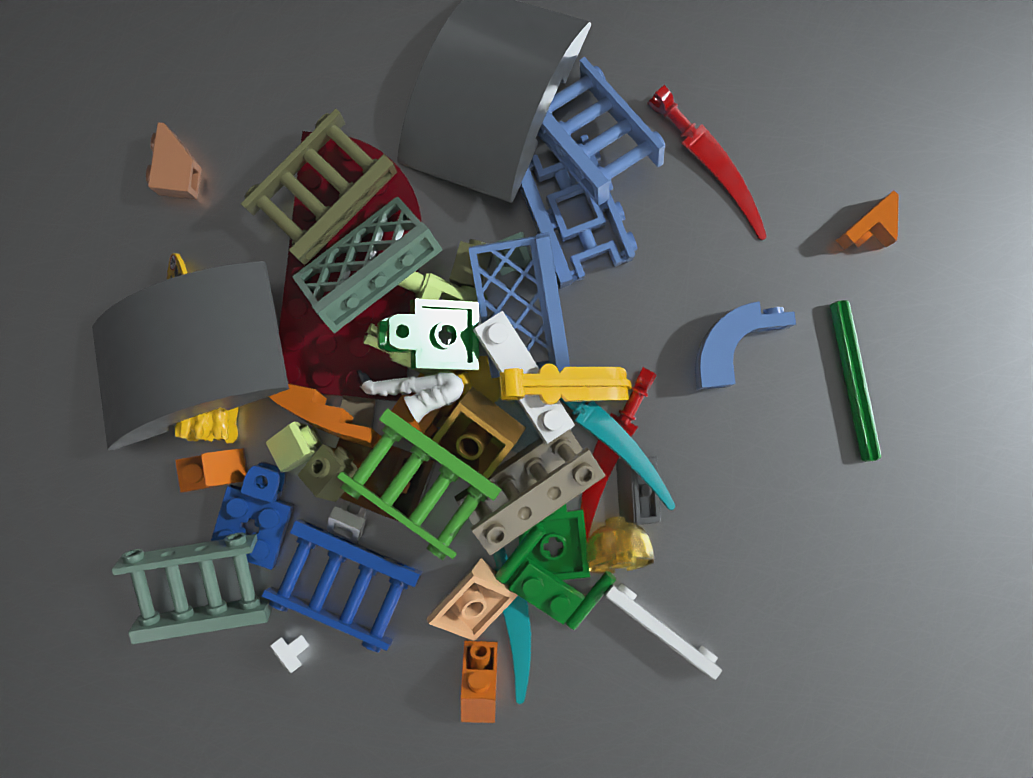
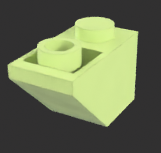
M293 422L268 439L266 444L280 472H288L308 462L323 442L315 427L310 428L308 424Z

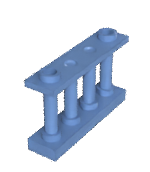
M583 57L579 60L580 79L554 95L537 135L593 201L600 206L609 200V184L611 183L610 179L646 156L657 167L663 165L665 142L658 132L651 131L606 81L602 70L598 66H593ZM587 90L598 100V102L566 122H558L552 115L553 111ZM607 111L618 122L584 145L581 143L577 144L571 137L572 133ZM625 134H628L638 145L604 168L601 166L597 167L591 161L592 155Z

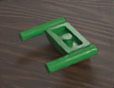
M536 524L495 574V578L499 582L509 585V590L563 625L566 623L568 627L576 630L616 581V577L609 571H605L587 595L584 596L581 592L527 558L546 533V530L541 525Z

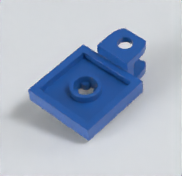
M263 461L258 465L252 466L247 471L242 487L233 484L228 485L211 541L221 540L230 534L240 532L245 533V536L249 535L246 533L243 523L249 522L250 518L255 520L254 525L259 528V532L252 533L257 535L258 540L252 553L246 554L249 563L272 570L276 565L294 504L279 500L286 483V472H280L278 466Z

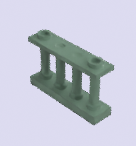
M240 532L230 534L221 540L143 552L142 549H134L122 554L112 568L113 576L130 573L141 614L128 632L131 644L267 623L273 607L269 605V599L255 595L246 554L252 553L258 540L257 535L245 536V533ZM233 558L242 597L240 600L226 602L221 599L213 559ZM198 562L208 604L192 608L187 602L178 565ZM164 567L174 610L159 613L154 610L145 570Z

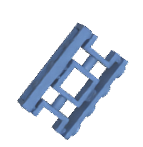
M585 134L580 136V140L575 142L584 145L589 142V138ZM597 152L591 156V161L599 167L598 161L601 160L600 152ZM533 155L519 188L537 234L550 233L559 289L572 285V282L584 279L585 273L581 263L609 252L614 267L621 265V263L632 261L635 257L634 251L637 250V244L632 232L626 233L622 223L625 220V214L620 202L614 203L610 193L613 190L612 181L609 184V200L598 206L579 183L572 184L568 170L561 162L543 169L538 155ZM533 170L538 182L556 177L560 187V191L546 196L548 210L545 209L531 171ZM585 192L595 219L567 229L557 203ZM603 212L607 215L621 252L618 251L614 240L599 246L595 242L591 231L605 226L607 221ZM556 230H558L562 242L579 236L585 251L570 257L573 267L572 271L569 269L555 234Z

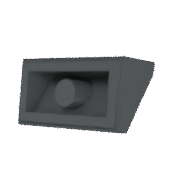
M647 457L658 473L657 457ZM622 458L618 459L616 470L620 524L641 525L661 523L659 497Z

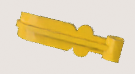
M545 364L539 369L538 374H523V369L519 368L504 369V372H500L501 400L508 401L523 399L525 395H539L541 401L546 405H553L560 398L565 402L629 400L628 390L632 388L631 381L627 380L626 370L621 367H564L559 372L555 365Z

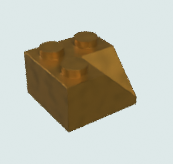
M472 387L432 440L488 479L514 447L526 427Z

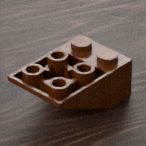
M339 438L336 448L341 446L353 455L354 460L352 462L357 468L361 466L373 449ZM392 445L363 486L381 498L413 452ZM429 459L428 462L423 461L392 506L408 518L423 499L437 461ZM344 492L340 497L374 513L396 520L363 495H360L357 500L347 492Z

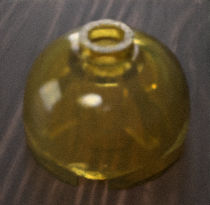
M624 517L606 519L605 525L597 528L591 534L586 546V559L591 573L604 574L605 571L616 573L615 569L626 567L627 571L647 567L653 564L655 560L654 548L649 535L636 523L625 522Z

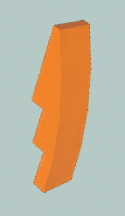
M288 384V390L268 396L289 413L313 427L343 440L374 448L381 438L372 428L352 424L354 417L343 408L325 405L327 398L316 389Z

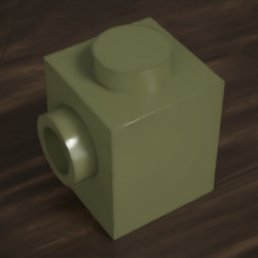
M322 444L299 472L298 476L315 497L336 502L345 492L340 488L344 482L337 478L340 472H345L353 477L358 468L352 462L354 457L349 451L341 446L333 448Z

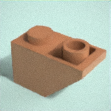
M158 122L156 133H153L151 137L153 157L152 164L148 165L146 170L148 187L161 196L197 200L202 168L175 133L165 123Z

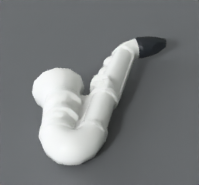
M357 370L360 387L366 394H379L381 396L390 394L396 396L398 393L402 395L411 394V392L416 393L412 396H405L404 400L417 423L430 411L446 405L449 406L457 401L464 389L462 379L453 373L440 372L437 375L373 382L367 374Z

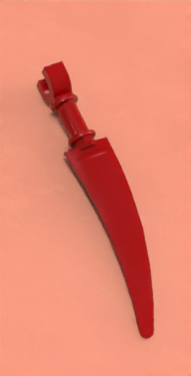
M663 85L647 102L649 106L656 112L662 113L664 118L668 117L682 132L681 137L685 136L686 139L681 144L693 153L724 186L749 221L760 240L766 239L762 219L752 195L727 153L703 124L697 129L694 127L696 123H691L677 108L678 104L674 102L672 93Z
M644 367L636 380L635 386L631 388L633 391L629 400H627L623 410L618 411L620 416L613 413L610 414L630 437L633 436L638 428L631 421L636 420L634 415L644 396L648 397L647 392L657 376L654 372ZM599 439L594 448L593 456L606 476L582 493L580 509H583L587 541L600 498L620 457Z

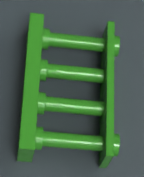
M387 408L379 418L385 424L382 429L384 434L353 477L345 472H340L337 478L344 482L340 488L357 500L360 495H363L429 542L426 549L441 560H444L446 556L454 559L457 552L449 547L451 542L480 501L484 503L487 497L494 501L502 489ZM403 437L413 444L410 450L413 453L380 498L363 485L394 442H399ZM430 458H433L442 465L438 470L441 473L408 518L392 505L423 461L428 462ZM460 477L470 485L467 489L469 494L437 538L422 528L421 524L452 481L456 482Z

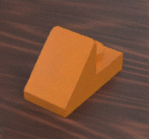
M894 190L885 196L836 240L844 250L852 244L860 247L872 235L885 247L895 243L898 237L899 195Z
M244 448L202 453L199 456L175 460L180 493L240 483L244 481L248 471Z

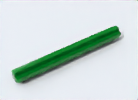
M848 300L836 301L830 305L861 459L864 462L876 461L881 459L882 455L851 306Z

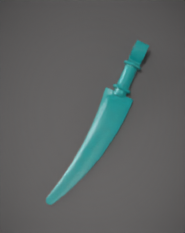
M560 398L564 404L573 410V415H578L574 422L592 433L620 456L648 484L669 510L675 509V503L652 463L638 444L605 410L594 401H590L586 405V401L565 402Z
M502 547L493 554L496 564L494 570L497 572L508 559L505 547ZM517 596L503 611L513 657L516 702L522 704L525 701L529 679L531 626L528 602Z

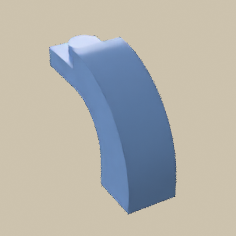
M759 301L742 305L723 316L708 330L699 346L695 361L696 389L722 388L735 385L733 356L739 341L746 334L753 332L789 329L796 325L795 311L784 312L783 307L764 309V314L761 315Z

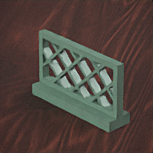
M397 196L292 277L312 304L315 312L332 332L336 333L443 249L429 228L423 222H420ZM399 210L401 211L398 221L387 222L388 218ZM404 230H410L403 236ZM394 231L392 240L381 241L384 232ZM369 233H374L371 242L361 243L363 237ZM384 250L376 257L377 251ZM357 252H367L365 261H355ZM342 253H347L344 262L335 263L337 257ZM351 271H357L352 276H350ZM332 272H341L337 282H328ZM321 273L317 283H305L315 274ZM331 291L322 298L324 292Z

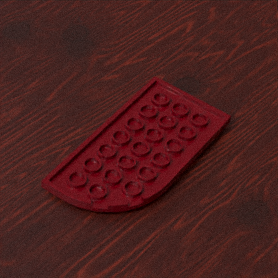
M302 131L301 143L312 132ZM349 137L372 160L375 158L379 160L384 154L368 143ZM332 139L317 152L348 183L353 182L355 184L364 175L362 173L363 169ZM308 162L297 172V180L325 207H332L340 199V192ZM395 163L397 173L306 265H303L289 251L293 246V240L291 238L289 240L279 336L287 380L290 385L316 389L322 395H345L397 402L402 396L401 393H398L396 396L390 394L387 396L366 394L360 387L357 370L367 374L373 382L408 377V367L392 361L390 354L364 344L363 340L365 335H368L366 332L371 323L377 326L378 322L382 319L397 314H410V300L417 298L415 293L397 285L340 330L333 333L315 312L312 304L292 277L397 196L422 222L420 207L414 190L404 173ZM295 196L292 221L302 231H308L317 222L315 220L316 216ZM399 210L388 218L387 222L398 221L401 211ZM404 230L403 236L410 230ZM394 231L384 232L381 241L392 240ZM369 233L363 237L361 243L371 242L374 233ZM384 250L377 251L376 257ZM357 252L355 261H365L367 252ZM342 253L337 257L335 263L344 262L347 253ZM351 271L350 276H352L357 271ZM332 272L328 282H337L341 272ZM321 273L315 274L305 283H317ZM331 291L324 292L322 298Z

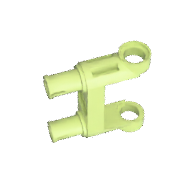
M415 271L398 284L414 292L415 297H417L416 299L439 300L441 297L447 301L478 302L475 288L464 285L461 287L432 273L422 275ZM371 323L366 332L368 335H365L363 343L381 350L378 347L377 326ZM386 352L390 354L392 361L411 369V352ZM412 369L424 374V376L437 375L440 372L453 373L449 370Z

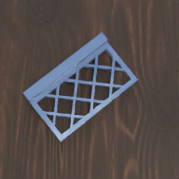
M545 232L531 237L470 246L468 249L481 322L484 323L500 313L501 308L509 297L513 296L526 305V308L517 320H514L506 313L504 314L514 329L518 328L532 338L526 346L528 351L535 342L547 349L549 361L535 362L539 369L545 364H553L559 371L564 367H570L550 233ZM530 245L532 259L525 269L509 259V256L516 247ZM509 249L505 255L498 250ZM492 252L502 260L493 273L489 274L479 266L477 254ZM505 262L521 273L511 288L495 278ZM533 265L535 277L528 272ZM481 274L488 279L484 285L482 284ZM525 276L537 284L538 291L530 302L514 291ZM491 281L507 292L497 307L487 301L484 296V291ZM538 298L541 310L534 305ZM487 307H488L490 310L493 311V313L491 314V316H490L489 318H488ZM530 309L540 315L543 320V324L536 334L520 324ZM543 331L545 332L546 341L539 337ZM488 355L491 377L498 378L500 377V372Z

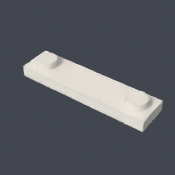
M503 311L473 329V332L499 372H504V369L519 368L523 369V374H538L539 367ZM525 395V398L517 400L545 444L550 443L575 426L560 400L553 405L544 404L539 395Z
M620 583L618 587L612 584L604 594L607 599L712 680H716L722 672V669L715 664V661L718 659L717 656L702 645L697 650L636 603L634 599L637 595L624 584Z

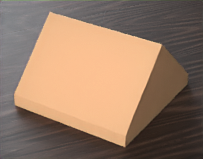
M481 558L437 604L426 620L430 625L475 641L518 595L509 590V585L499 582L495 578L497 572Z

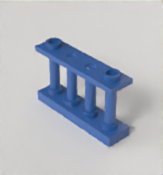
M303 519L295 520L290 534L298 537L296 540L299 543L279 589L270 587L264 590L262 597L269 599V605L275 609L284 612L292 609L363 640L361 645L369 650L380 652L383 649L387 651L393 639L384 636V633L401 593L409 585L415 587L418 584L422 571L358 543L354 544L327 532L326 529ZM316 545L329 550L327 553L329 559L310 603L291 594L311 549H315ZM348 558L359 563L358 569L360 572L341 616L322 609L341 563L346 562ZM380 572L390 577L389 582L391 585L370 630L354 623L353 620L372 576H376Z

